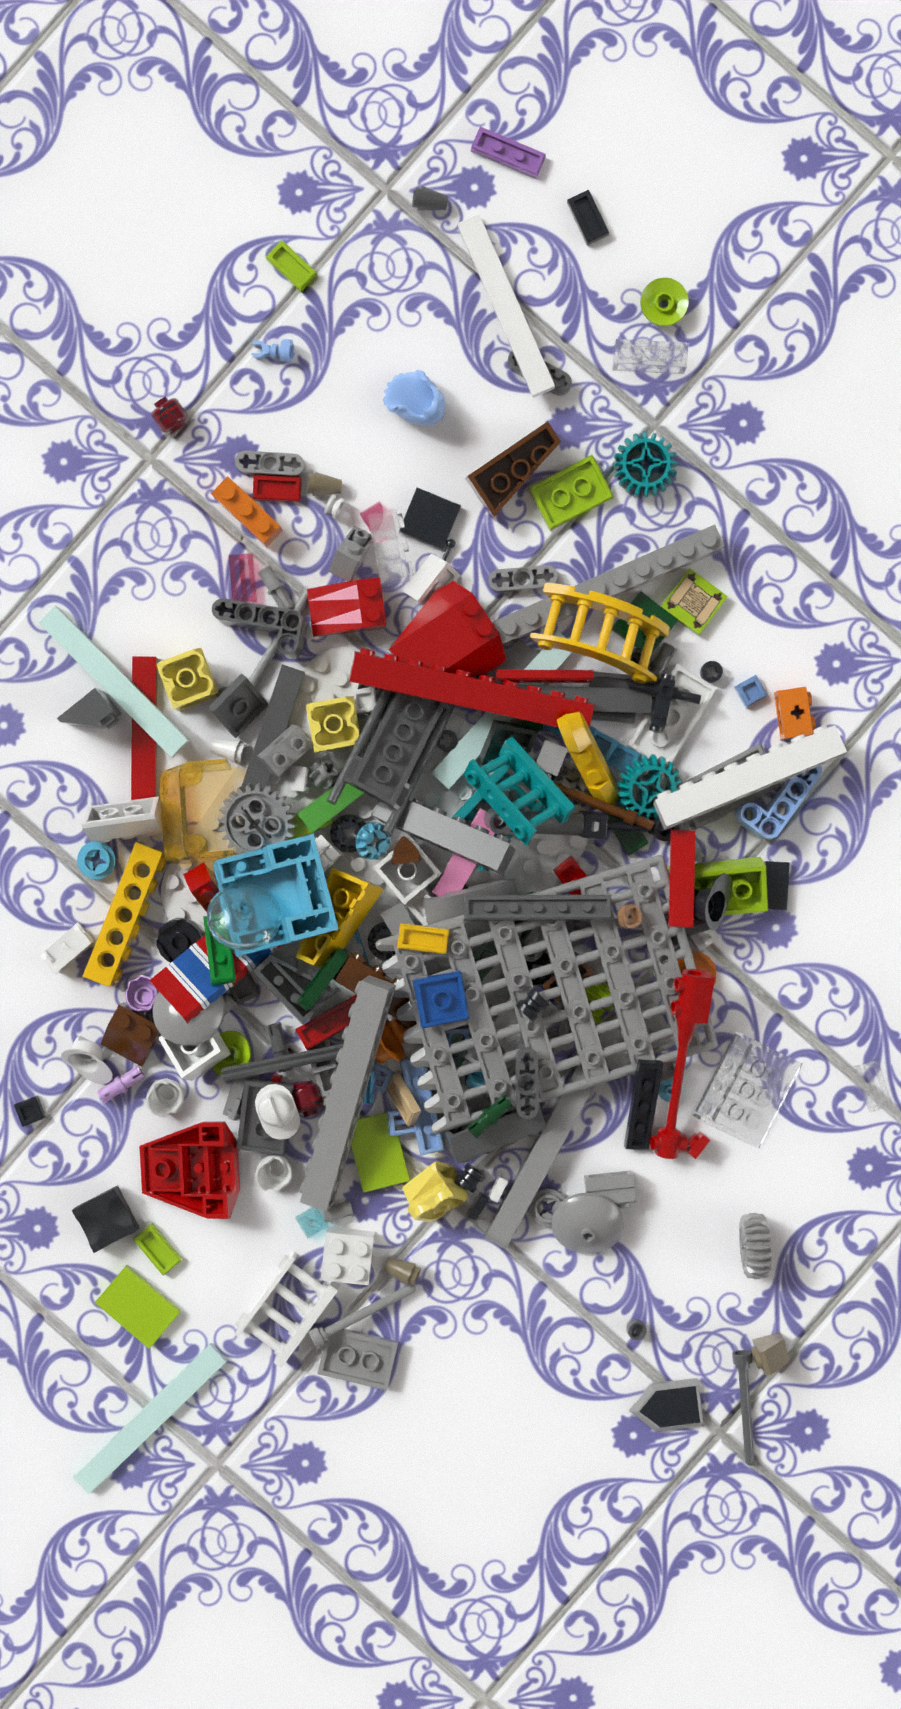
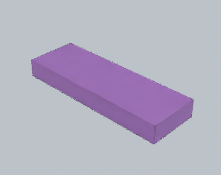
M481 126L471 146V152L537 179L546 158V154Z

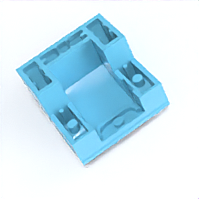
M314 834L266 845L262 849L218 859L212 863L236 957L338 930Z

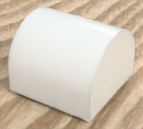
M291 766L289 790L309 793L311 778L309 776L312 774V770L307 767Z

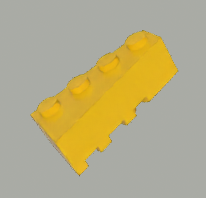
M332 867L326 883L338 930L303 939L296 958L313 966L322 967L338 946L342 949L345 948L384 888Z

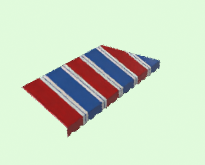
M204 935L149 981L188 1024L191 1019L199 1015L200 1011L205 1010L210 1003L216 1001L229 987L234 986L238 980L246 976L247 972L252 971L257 964L262 963L266 957L270 956L275 949L281 946L236 957L231 938L236 982L212 986L206 937Z

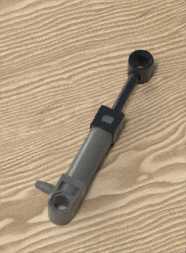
M509 790L508 799L512 803L517 800V791ZM493 808L486 812L484 823L487 828L499 835H514L513 831L504 821L500 826L494 825V820L499 815ZM523 808L519 810L527 820L543 812L529 811ZM579 811L578 813L572 812L568 821L560 824L556 818L552 817L536 827L537 831L535 834L573 835L582 838L606 839L607 830L648 832L658 840L669 841L670 831L677 830V826L659 833L658 827L661 824L659 816L657 818L653 816L649 818V820L654 821L652 830H648L636 824L629 825L623 821H608V815L603 812Z

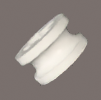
M332 494L325 507L324 514L330 513L332 518L335 519L343 506L344 499H337L336 495Z

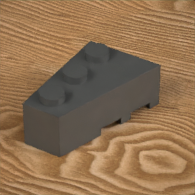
M273 955L266 958L253 971V974L302 1025L338 992L333 987L327 986L314 1005L306 1011L297 1004V1001L314 977Z

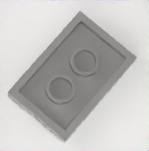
M343 1329L328 1337V1340L325 1342L317 1374L387 1390L398 1341Z

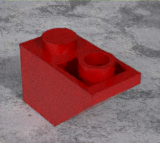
M204 862L183 874L190 892L208 915L225 913L216 877Z

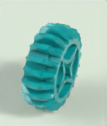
M643 432L642 439L639 438L637 433L633 434V442L626 438L624 440L626 446L619 445L618 450L621 453H615L614 459L620 461L613 463L614 469H620L614 474V477H623L619 482V486L627 483L628 486L625 492L629 493L631 488L635 489V497H638L640 491H643V497L647 498L649 490H651L654 497L657 496V488L662 492L666 491L665 484L671 485L673 483L669 476L675 477L677 471L671 469L678 466L677 461L671 460L677 454L676 452L668 453L672 448V444L662 445L665 441L664 437H661L659 442L656 441V433L652 434L651 439L648 438L647 432ZM641 447L640 457L626 462L628 454ZM650 448L657 451L662 457L663 461H661V459L652 457V455L650 454ZM644 457L651 464L647 472H645L643 466H640ZM659 468H664L663 475L658 480L649 483L650 473L658 471ZM627 469L637 472L642 482L632 478Z
M651 754L648 760L646 755H642L641 762L633 758L634 765L632 767L628 764L625 765L628 772L620 773L624 780L617 782V785L622 788L617 793L622 797L620 802L623 805H627V810L636 811L637 815L640 816L642 814L647 819L650 813L654 818H657L658 814L653 805L654 801L651 802V800L664 791L670 790L673 793L680 790L678 784L682 782V779L677 776L679 771L677 768H673L674 764L671 761L666 762L663 756L657 759L655 754ZM649 770V772L647 773V775L642 776V777L639 776V775L642 774L643 772ZM662 772H664L667 781L665 789L660 785ZM652 783L656 788L652 787L651 789L648 788L647 790L643 785L647 786L648 784L651 785ZM633 784L639 788V798L637 801L634 800L632 793Z

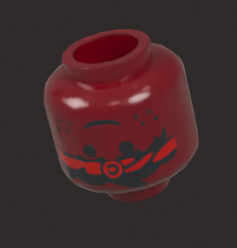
M165 396L154 403L156 409L152 411L151 416L162 432L173 434L186 425L185 420L188 415L178 399L172 398L168 400Z
M312 1080L294 1085L292 1096L298 1112L303 1113L304 1117L318 1114L317 1109L321 1108L324 1104L319 1086L315 1083L313 1084Z

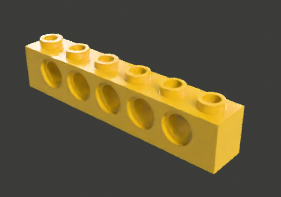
M135 842L82 977L108 987L119 983L123 974V970L120 968L123 961L129 959L132 948L129 947L132 938H137L141 928L138 925L141 916L145 917L150 905V903H147L150 894H154L158 885V881H156L158 872H162L167 863V859L164 858L166 852L140 842ZM142 864H146L150 868V873L147 877H142L139 873V867ZM133 886H137L141 890V896L137 900L133 899L130 895V890ZM125 908L132 912V919L129 922L124 921L121 916ZM115 931H120L123 934L121 944H117L113 940V933ZM107 953L114 956L115 962L112 966H108L104 962V956Z

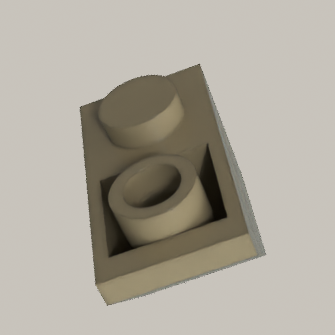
M780 1332L752 1339L754 1347L750 1348L753 1361L754 1363L756 1362L758 1369L763 1370L766 1376L773 1374L790 1362L785 1341Z

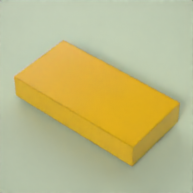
M400 923L397 948L446 954L449 929Z

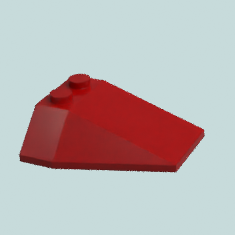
M455 581L450 582L432 594L389 648L392 655L399 656V661L408 663L409 659L423 661V666L432 668L433 664L447 667V672L456 673L457 669L471 672L470 677L487 674L506 662L499 632L474 594Z
M203 1121L140 1145L142 1194L206 1219H230L240 1192L238 1149H236L237 1140L226 1122Z

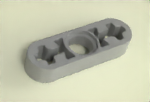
M241 451L235 458V465L238 470L247 475L299 477L305 471L303 458L293 453ZM245 457H249L250 461L257 462V457H260V470H256V464H249L248 468H244L240 461H244ZM267 458H274L277 461V466L274 470L269 471L264 468V461ZM280 459H284V464H292L293 460H297V463L301 466L297 467L294 472L289 466H283L284 471H280L282 467Z
M550 565L497 569L489 575L488 584L491 590L498 593L544 589V579H537V584L533 585L534 575L532 571H537L536 576H542L544 571H548L550 575H553L549 583H556L558 573ZM525 572L529 575L530 581L527 585L522 586L517 583L516 576L519 573ZM508 573H513L512 583L514 587H509L510 582H503L502 587H497V583L492 582V580L496 579V575H501L502 579H509Z

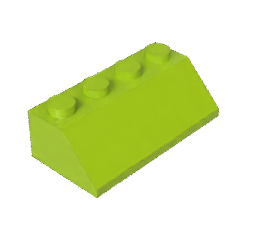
M761 857L695 863L694 900L698 892L711 887L719 875L726 873L732 878L733 888L724 916L768 911L766 865Z

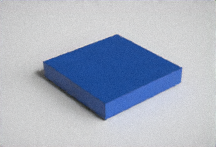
M460 970L412 980L422 1029L470 1019L462 972Z

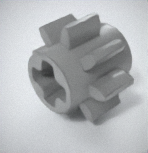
M322 758L310 767L313 773L309 777L315 786L319 788L324 787L327 790L330 786L335 785L338 779L336 776L340 771L333 761H325Z

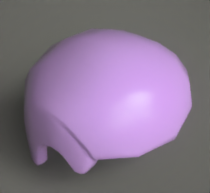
M139 975L138 978L129 981L125 997L126 1003L132 1010L141 1013L153 1010V1004L159 991L149 981L151 977Z

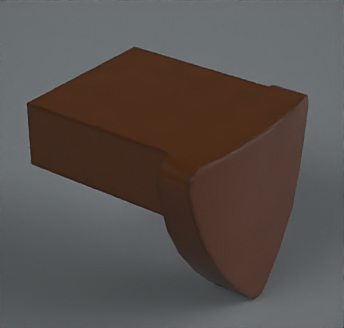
M402 836L394 848L392 864L420 862L421 856L418 849L408 838Z

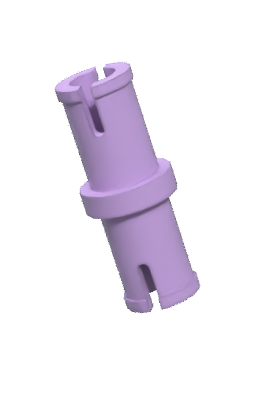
M136 1065L124 1075L116 1076L113 1082L98 1090L97 1094L99 1098L102 1097L101 1101L106 1104L118 1094L126 1093L129 1087L146 1078L143 1071H140L141 1068Z

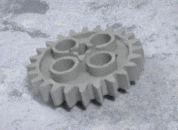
M249 783L246 785V790L240 786L237 788L238 794L233 791L229 794L231 799L226 798L223 801L227 807L219 809L225 815L218 818L219 822L224 823L219 828V831H226V835L222 840L230 839L231 842L228 848L236 846V855L241 851L247 853L262 849L266 845L290 840L288 837L295 835V832L290 830V828H294L297 823L290 821V819L295 817L296 813H289L288 810L293 805L284 804L287 796L279 798V789L272 793L270 792L271 785L266 786L263 790L261 783L256 784L255 789ZM254 800L262 804V810H257L253 806ZM239 815L244 818V826L238 824L236 816ZM256 819L261 821L258 825L254 823ZM269 819H275L279 827L273 828L269 824ZM252 834L259 835L261 843L254 842Z

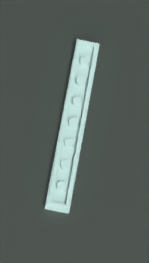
M54 606L39 622L170 757H174L190 741L57 606Z
M559 631L555 635L556 637L565 638ZM552 648V650L542 649L524 670H557L572 652ZM518 683V685H539V686H542V685L544 684V683ZM486 712L459 741L456 747L432 771L431 775L449 790L465 772L469 761L472 759L476 760L480 756L493 720L510 722L513 717Z
M210 1343L79 1469L73 1478L90 1494L227 1362V1359Z

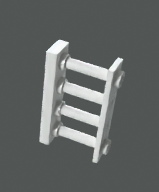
M294 1251L290 1257L284 1256L277 1266L280 1268V1271L247 1315L243 1313L235 1324L238 1327L235 1332L236 1336L239 1337L243 1330L246 1329L272 1348L274 1354H276L274 1363L280 1368L283 1367L330 1303L340 1286L338 1283L331 1281L328 1285L325 1283L322 1285L296 1266L293 1262L296 1259L297 1253ZM287 1271L317 1292L316 1295L319 1298L314 1305L311 1302L309 1304L279 1283ZM272 1291L278 1293L303 1312L302 1315L305 1317L300 1324L298 1322L293 1323L265 1302ZM258 1310L289 1331L290 1337L286 1343L283 1341L279 1342L251 1321Z

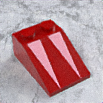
M380 577L352 580L307 589L313 637L384 629L386 626Z

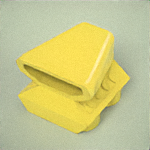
M202 648L192 649L156 664L173 710L181 711L217 697L216 694L219 688L213 680Z
M354 696L324 700L306 705L314 753L342 750L355 746L360 736Z
M435 1161L402 1187L409 1202L408 1212L414 1220L434 1221L444 1216L450 1209L460 1206L468 1199L467 1190L454 1184L455 1177L457 1176L454 1165Z

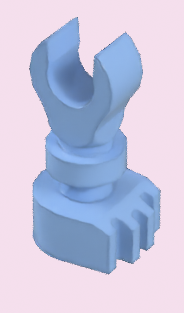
M283 339L280 347L278 344L266 345L259 340L252 342L253 346L262 347L260 353H251L255 359L260 360L270 356L273 359H277L279 356L281 362H292L294 344L291 339Z

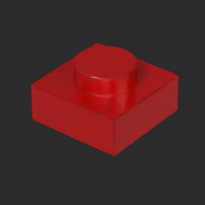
M701 1131L697 1135L694 1133L688 1139L686 1151L693 1158L697 1159L711 1140Z

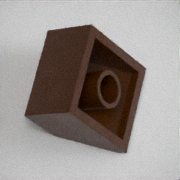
M123 1002L118 1005L108 1023L101 1045L143 1067L160 1036V1032L156 1028L151 1016L134 1011L127 1003Z

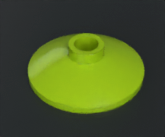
M667 277L651 281L644 288L640 299V306L644 316L651 323L658 326H670L679 322L684 317L689 303L688 294L683 285ZM665 301L667 302L668 306L666 308L660 307L659 302Z
M225 1031L219 1034L231 1055L212 1067L221 1077L222 1068L250 1063L251 1061L250 1044L246 1037L237 1031Z

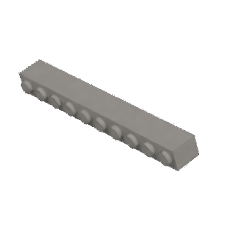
M714 524L573 587H575V592L589 595L591 590L615 598L720 552L725 546ZM550 598L543 599L493 621V625L500 634L502 645L505 646L531 633L544 629L552 604ZM570 603L561 605L557 622L576 615L579 607Z
M370 975L359 981L355 988L356 1002L352 1004L349 1010L348 1017L351 1020L342 1035V1039L345 1040L343 1048H340L336 1057L338 1066L330 1078V1084H332L331 1092H328L324 1100L326 1110L319 1119V1135L315 1137L311 1149L314 1150V1153L307 1162L305 1169L308 1172L307 1178L303 1180L299 1191L302 1193L301 1203L327 1212L335 1203L396 987L395 984Z

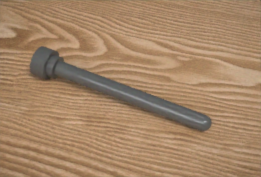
M737 1350L732 1352L733 1364L736 1365L739 1373L745 1463L752 1466L755 1459L748 1368H750L752 1363V1353L748 1350Z

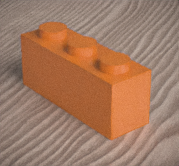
M228 476L211 493L214 499L266 548L283 531L281 526Z

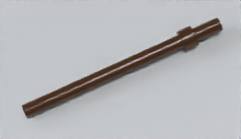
M553 781L562 793L570 799L621 818L624 823L629 825L636 824L652 830L654 821L637 815L636 811L631 809L624 810Z

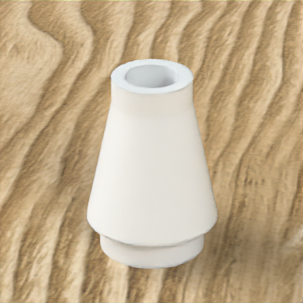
M214 738L210 751L235 764L238 762L243 763L248 751V745L244 744L242 740Z

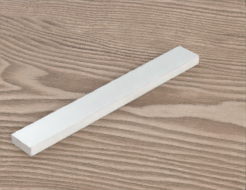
M475 215L457 223L458 230L532 397L534 398L555 389L554 382L480 215Z

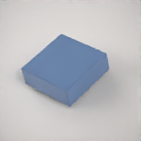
M757 675L734 687L745 708L768 696Z

